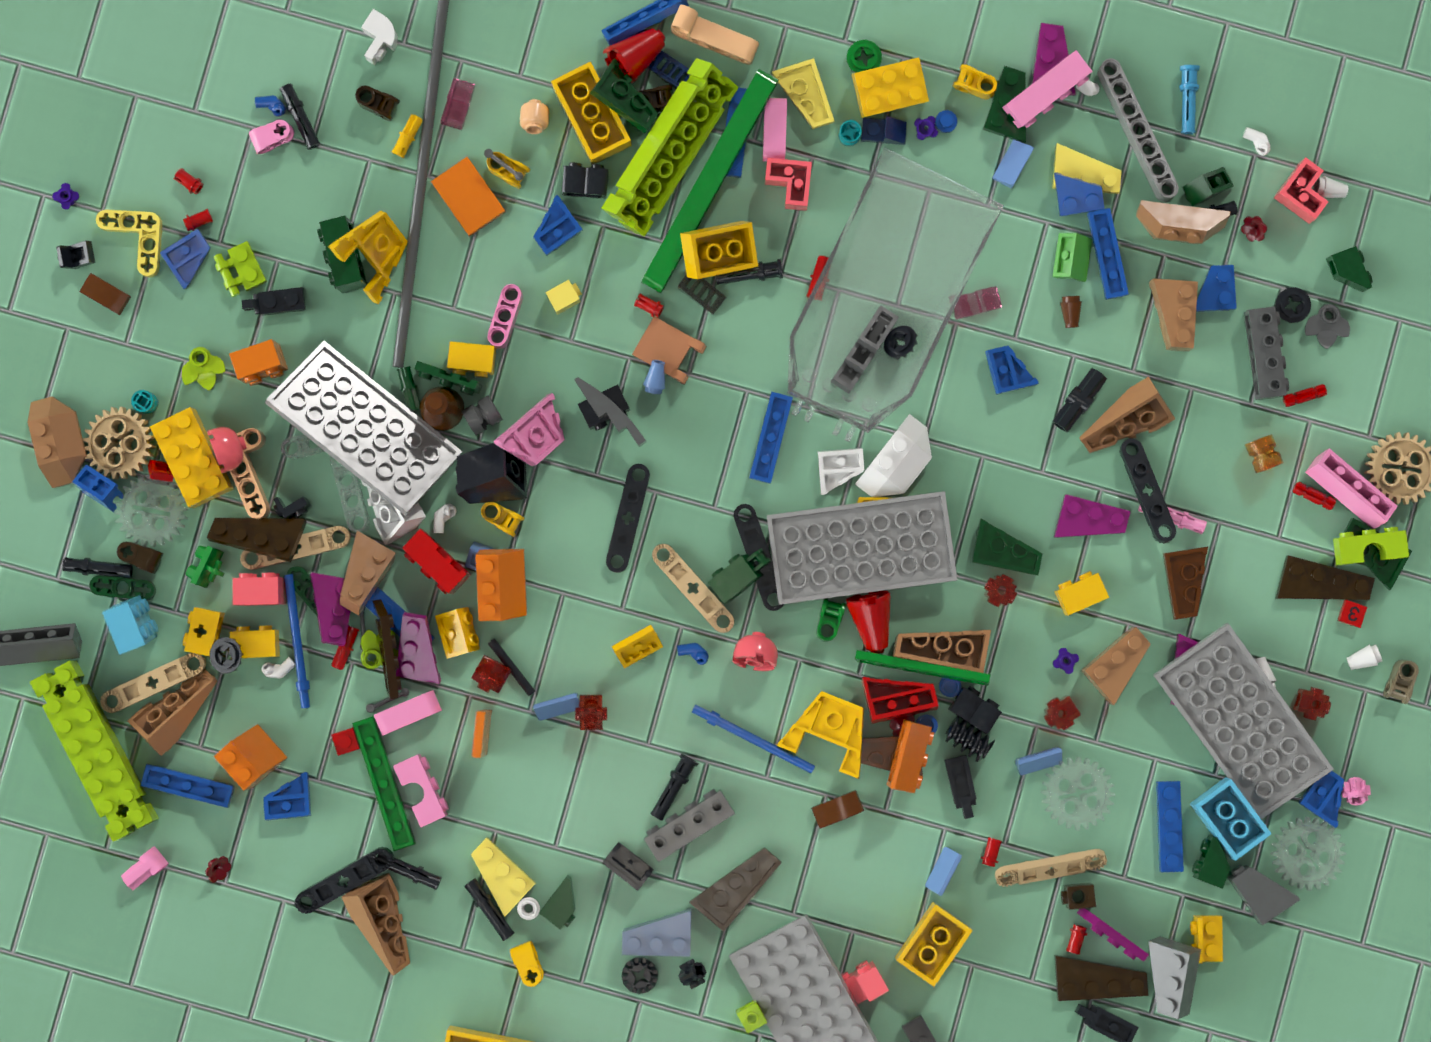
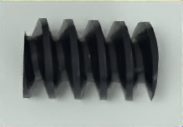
M957 715L945 733V742L954 739V748L962 744L960 751L964 752L966 749H969L968 757L977 754L976 762H979L988 754L995 740L988 743L989 736L985 735L981 738V730L973 734L974 726L970 725L966 728L967 721L965 720L958 724L959 716Z

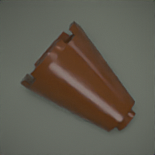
M445 386L432 388L421 400V417L435 430H450L456 427L463 417L461 412L464 409L463 399L452 388Z

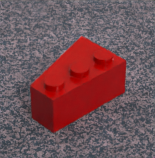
M421 528L402 547L406 552L404 556L413 564L417 562L422 567L420 571L428 579L432 577L438 583L436 586L444 594H454L471 576L461 564Z
M862 677V685L872 724L934 711L939 707L934 684Z

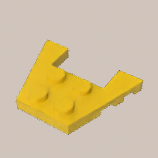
M379 211L333 242L329 248L343 262L348 259L356 248L360 250L377 272L363 291L373 303L379 304L383 298L380 296L384 286L388 287L391 280L389 275L393 266L397 267L408 241L388 214Z
M821 691L803 712L804 714L789 729L783 739L778 742L777 746L797 754L805 732L847 748L839 771L859 779L864 708Z

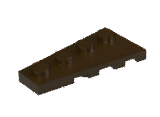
M381 599L373 600V608L379 619H375L376 628L378 629L379 637L382 638V641H379V648L382 659L385 660L382 662L386 692L390 700L399 698L398 690L401 689L400 677L396 676L395 670L399 669L398 658L393 654V649L397 648L395 636L391 635L390 629L394 628L392 614L388 615Z
M1054 955L1058 1001L1149 996L1147 973L1144 971Z

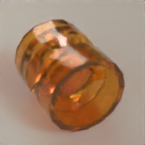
M1272 434L1245 444L1248 455L1254 458L1252 465L1256 474L1284 463L1280 452L1275 451L1277 445Z

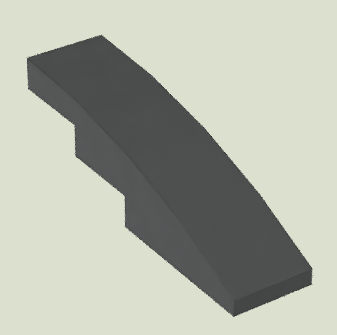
M880 305L832 378L831 383L849 394L899 317Z
M579 377L574 379L599 419L608 415L619 433L628 429L639 447L647 443L633 422L615 403Z

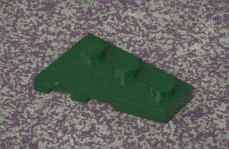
M614 58L590 94L645 133L658 113L642 92L640 93L631 83V78L628 74L625 75L618 67V61Z
M1004 66L983 130L1026 143V127L1022 126L1018 129L1013 123L1014 118L1011 114L1007 115L1002 108L1026 89V72Z
M417 361L414 368L419 372L418 376L430 381L432 377L439 379V384L452 388L453 385L461 387V392L473 396L474 392L480 394L482 385L477 380L471 379L469 381L459 374H449L441 368Z
M982 518L980 519L972 563L1036 576L1039 575L1043 555L1041 552L1015 539Z
M1351 518L1343 533L1353 532L1354 536L1362 535L1363 530H1372V528ZM1373 544L1367 545L1363 553V563L1388 590H1391L1409 557L1381 560L1380 552ZM1408 549V551H1409V556H1410L1411 553H1412V550Z

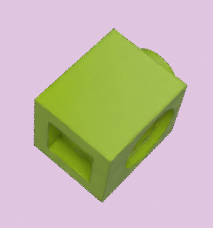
M752 1000L736 1010V1014L747 1034L767 1023V1019L756 1000Z

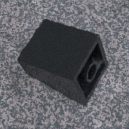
M495 443L457 456V466L455 468L457 474L456 492L469 504L523 500L527 498L526 463Z

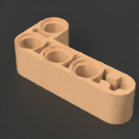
M685 5L679 6L671 25V32L677 37L744 64L751 65L759 47V42L755 39L698 17L696 10Z
M248 428L236 433L238 437L243 436L247 449L243 450L244 458L242 461L246 464V470L244 473L239 474L237 468H235L230 473L248 515L255 519L268 517L270 514V505L251 462L249 453L262 448L266 438L260 430ZM257 433L259 437L258 442L251 445L249 437L251 434ZM252 482L255 490L252 494L248 495L245 492V486ZM249 499H255L257 505L263 506L260 509L261 514L254 512L257 506L254 501H249Z

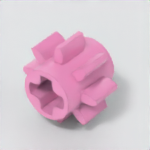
M1353 777L1344 782L1342 797L1346 798L1347 802L1357 806L1368 801L1371 791L1370 785H1366L1365 780Z

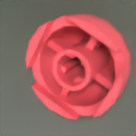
M219 427L207 431L208 436L213 435L214 437L210 439L216 460L219 465L223 464L224 468L220 469L221 473L223 474L237 468L243 461V450L247 449L243 436L238 437L234 430L227 427Z
M753 632L752 635H747L736 643L732 662L742 668H746V664L755 666L753 669L755 671H772L777 664L778 651L776 645L771 639L766 637V634Z

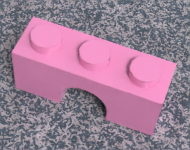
M417 754L393 766L402 786L409 783H417L424 790L423 800L419 804L412 806L420 827L448 815L446 812L449 810L445 798H440L437 792L440 787L436 778H431L428 772L430 765L425 756L422 757L421 754Z

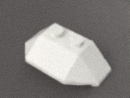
M909 414L855 485L871 497L904 494L932 459L927 427Z

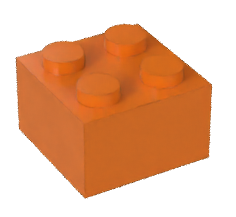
M273 339L229 353L237 379L245 384L249 383L250 386L263 382L262 379L268 376L271 378L284 375L283 371L288 370L281 346Z

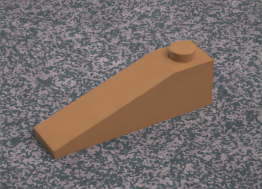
M1148 376L1130 387L1079 438L1089 453L1113 446L1118 440L1126 437L1129 439L1136 438L1138 433L1157 431L1175 420V417Z
M205 669L202 673L183 682L180 689L170 693L168 691L163 694V699L155 704L150 702L143 706L127 722L162 756L180 739L217 683V679Z
M386 873L369 880L343 895L341 898L350 917L392 975H396L409 965L410 959L406 936L402 935L400 923L403 921L402 914H399L397 905L399 894L390 874Z

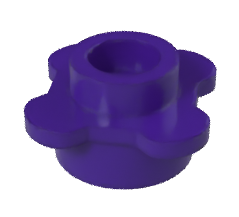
M934 116L915 120L916 136L919 140H924L925 137L930 136L934 138L938 135Z
M63 183L61 188L52 194V198L58 201L63 209L67 210L79 199V193L74 192L70 184Z
M1061 648L1058 651L1059 655L1053 661V666L1064 670L1066 674H1071L1074 671L1075 663L1079 661V656L1069 653L1066 648Z

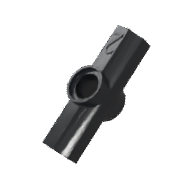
M1091 368L1080 384L1075 386L1064 401L1066 403L1053 418L1052 423L1060 430L1068 433L1080 415H1083L1094 401V396L1101 389L1107 378L1098 370Z

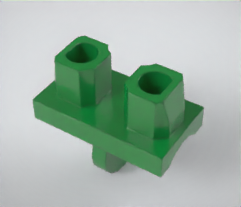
M198 546L195 557L201 559L198 567L190 565L185 575L191 579V583L207 588L210 581L214 582L217 575L223 577L225 574L219 570L223 563L220 560L224 552L210 546Z

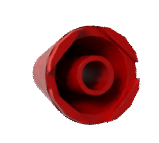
M651 28L612 44L603 50V54L607 53L608 56L605 58V62L609 66L615 58L619 63L618 67L625 75L628 74L633 84L665 47V36L660 30Z
M887 590L869 592L863 596L855 594L846 599V605L866 650L871 651V653H883L884 649L888 647L891 596Z

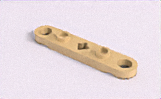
M334 526L302 534L298 544L301 545V548L298 549V554H294L292 560L344 548L350 543L351 534L343 526ZM336 531L344 532L345 540L342 543H336L333 540V535ZM244 550L240 556L241 564L250 570L288 562L257 554L258 560L256 564L250 565L246 561V557L250 553L249 551Z
M667 544L657 545L652 552V558L659 568L716 631L720 633L730 631L734 626L732 614L671 546ZM660 549H667L670 552V557L667 561L658 560L657 552ZM690 582L692 584H699L697 588L699 592L697 594L694 592L689 594L687 592ZM721 615H726L730 620L726 628H720L717 625V618Z
M189 653L106 691L101 696L100 705L106 712H118L202 673L206 667V660L203 655ZM193 657L198 658L200 662L197 670H191L188 665L189 660ZM151 676L159 681L156 683L157 688L155 689L153 686H148ZM110 695L118 698V704L115 708H110L107 705V698Z
M1101 849L1068 853L1002 866L996 870L995 878L999 886L1002 885V887L1005 885L1006 887L1008 885L1012 886V884L1016 883L1021 885L1085 873L1086 870L1094 869L1095 871L1097 868L1101 869L1100 867L1103 868L1106 865L1107 858L1105 852Z

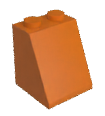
M259 724L230 741L213 756L243 791L254 788L288 758Z

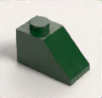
M1221 167L1199 176L1182 188L1186 199L1192 206H1195L1232 188L1234 185L1225 168Z
M569 875L566 876L539 912V914L559 929L564 925L568 927L575 918L573 915L575 911L573 886Z

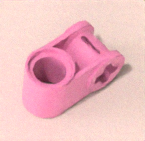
M276 120L251 130L249 136L256 153L263 154L290 142L294 137V129L286 121ZM282 127L286 129L283 136L279 134Z

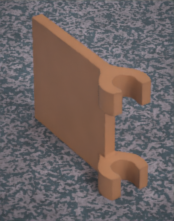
M654 316L632 355L651 365L652 360L664 361L665 374L685 385L689 377L684 372L678 370L690 348L703 354L707 346H705V343Z

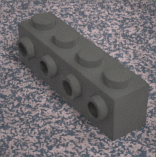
M1275 306L1249 309L1244 312L1255 400L1283 397L1289 391V381L1284 375L1286 359L1281 353L1283 337L1278 331V325H1280L1279 312H1276Z
M76 623L0 631V666L80 658L82 640Z
M712 789L703 795L704 800L697 804L696 801H693L684 807L685 812L678 816L677 813H674L665 819L666 824L659 828L658 825H655L646 831L647 836L644 837V840L658 862L735 814L721 790L716 792L715 789Z

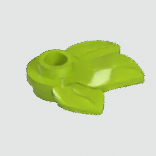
M196 347L190 352L189 361L182 367V381L184 385H189L197 380L204 389L210 391L216 383V374L226 372L225 364L221 358L211 355L210 351L206 348ZM203 354L204 361L198 362L197 357Z
M370 629L361 638L360 644L363 651L360 659L366 668L375 669L382 665V662L385 660L382 659L379 648V641H382V638L379 637V634L376 636ZM393 649L394 656L398 658V650ZM375 654V660L369 661L367 659L368 655Z

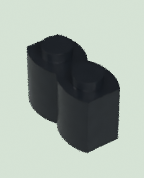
M569 163V166H564L562 195L607 199L608 169H604V165L592 164L591 167L586 168L582 167L581 163Z
M971 686L968 689L962 687L948 710L988 735L1002 713L998 709L1000 705L989 698L987 701L979 697L981 693Z

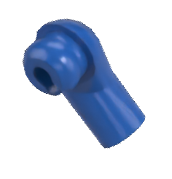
M277 96L255 97L256 108L268 107L277 117L285 114V104Z
M698 643L677 645L678 656L691 655L699 665L707 663L709 655Z

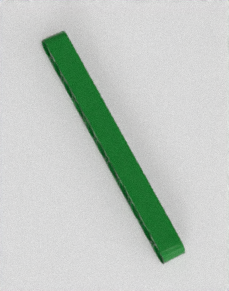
M758 69L641 283L662 293L683 256L680 233L698 229L776 88L779 79Z

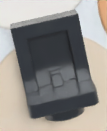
M92 241L56 247L60 268L77 269L95 263Z
M279 497L273 499L276 503L273 506L279 517L283 516L285 519H290L293 516L298 518L307 513V508L311 506L305 497H301L288 506H285Z

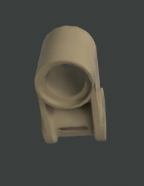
M1403 659L1395 662L1384 688L1383 696L1385 698L1392 697L1401 700L1405 705L1409 702L1419 673L1416 663ZM1408 664L1410 672L1408 675L1403 676L1401 672L1402 667Z

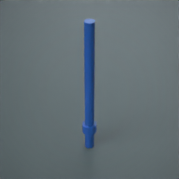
M293 574L284 575L298 680L296 682V690L299 691L301 708H309L308 690L310 689V684L306 678Z
M695 704L692 713L706 719V723L712 726L717 725L809 773L813 772L815 765L721 718L717 712L713 710L710 712Z

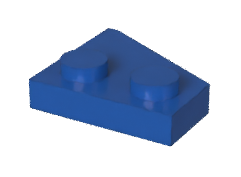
M1058 172L1054 173L1060 216L1105 209L1101 185L1084 182L1075 177L1064 176Z
M556 195L533 237L545 255L548 256L582 232L583 229L560 197Z
M196 229L161 251L160 254L183 289L189 286L211 247L200 230Z
M1234 265L1211 266L1199 291L1196 312L1237 309Z
M1009 345L985 351L996 394L1039 384L1038 380L1033 378L1025 369L1024 363L1017 359Z
M1333 771L1329 772L1310 785L1298 803L1332 827L1337 828L1339 822L1337 821L1338 810L1341 807L1340 795L1343 790L1344 779Z
M308 772L300 774L301 776L287 782L280 789L263 797L266 821L311 816Z

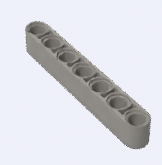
M1106 59L1098 69V78L1155 197L1161 202H1168L1178 193L1177 181L1120 63L1115 59ZM1104 67H1111L1114 70V75L1106 74ZM1114 87H1121L1124 94L1117 95L1114 92ZM1123 107H1131L1133 115L1125 114ZM1133 126L1141 127L1143 134H1135ZM1149 146L1152 149V155H1146L1142 147ZM1152 166H1159L1162 174H1154ZM1162 186L1170 187L1171 195H1165L1162 192Z

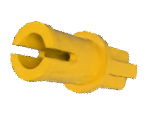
M414 114L410 115L403 131L399 132L401 135L391 151L392 153L403 159L405 158L412 141L415 142L414 137L422 123L420 117Z

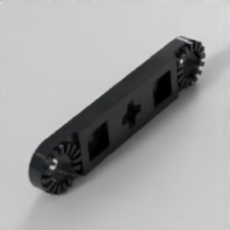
M1127 439L1120 446L1119 452L1148 526H1150L1153 538L1159 543H1169L1176 536V527L1142 444L1136 439ZM1132 445L1136 447V455H1129L1126 452V446ZM1145 486L1153 490L1150 496L1148 493H1143ZM1161 526L1169 529V537L1160 535L1159 528Z
M643 464L632 465L627 473L606 558L608 569L615 573L623 572L629 563L650 478V472ZM642 469L645 472V478L642 481H635L632 477L633 471ZM627 512H631V517L634 518V521H630L629 525H626L625 520L622 519V515H627ZM615 555H620L624 560L620 568H614L611 565V559Z
M741 504L734 511V520L746 554L751 556L762 548L764 550L762 553L766 555V558H770L771 562L761 569L764 575L756 581L764 606L768 610L777 611L784 604L771 606L767 601L771 593L777 594L773 561L754 508L748 504ZM741 509H748L751 512L750 520L746 522L741 521L738 517L739 511Z
M379 847L301 891L296 896L295 907L301 913L308 914L389 869L394 862L393 852L386 847ZM377 854H385L388 858L387 864H380L376 859ZM341 875L343 878H349L347 885L339 882ZM310 897L311 901H313L312 906L305 907L301 903V898Z

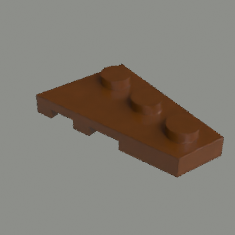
M1208 546L1163 553L1173 620L1196 617L1198 615Z
M899 736L862 738L861 763L890 771ZM921 767V771H920V774H919L920 776H923L922 767Z

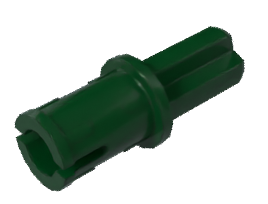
M411 366L404 367V369H396L402 387L400 391H403L406 407L411 411L420 409L416 392L418 386L414 384Z

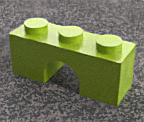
M1398 527L1384 528L1385 533H1376V529L1363 530L1362 535L1354 536L1353 532L1339 533L1340 538L1333 539L1336 565L1364 562V549L1369 544H1373L1378 548L1381 560L1409 557L1406 530L1398 531Z

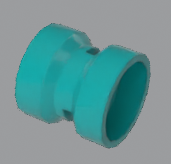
M854 120L843 122L838 134L840 142L845 146L857 144L862 133L861 126Z
M139 390L133 394L131 404L136 411L151 414L158 407V399L153 393Z

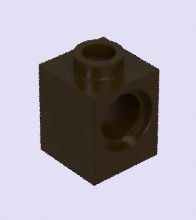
M1087 882L1064 885V891H1061L1062 904H1066V908L1069 910L1096 907L1094 884ZM1081 890L1083 898L1079 902H1074L1072 899L1073 893Z

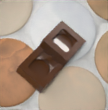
M92 273L89 274L79 291L118 315H121L131 298L130 295Z
M856 790L811 808L819 829L864 811Z

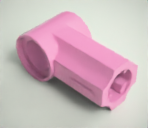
M154 846L139 858V861L124 872L121 877L127 887L135 890L148 878L155 876L169 863Z

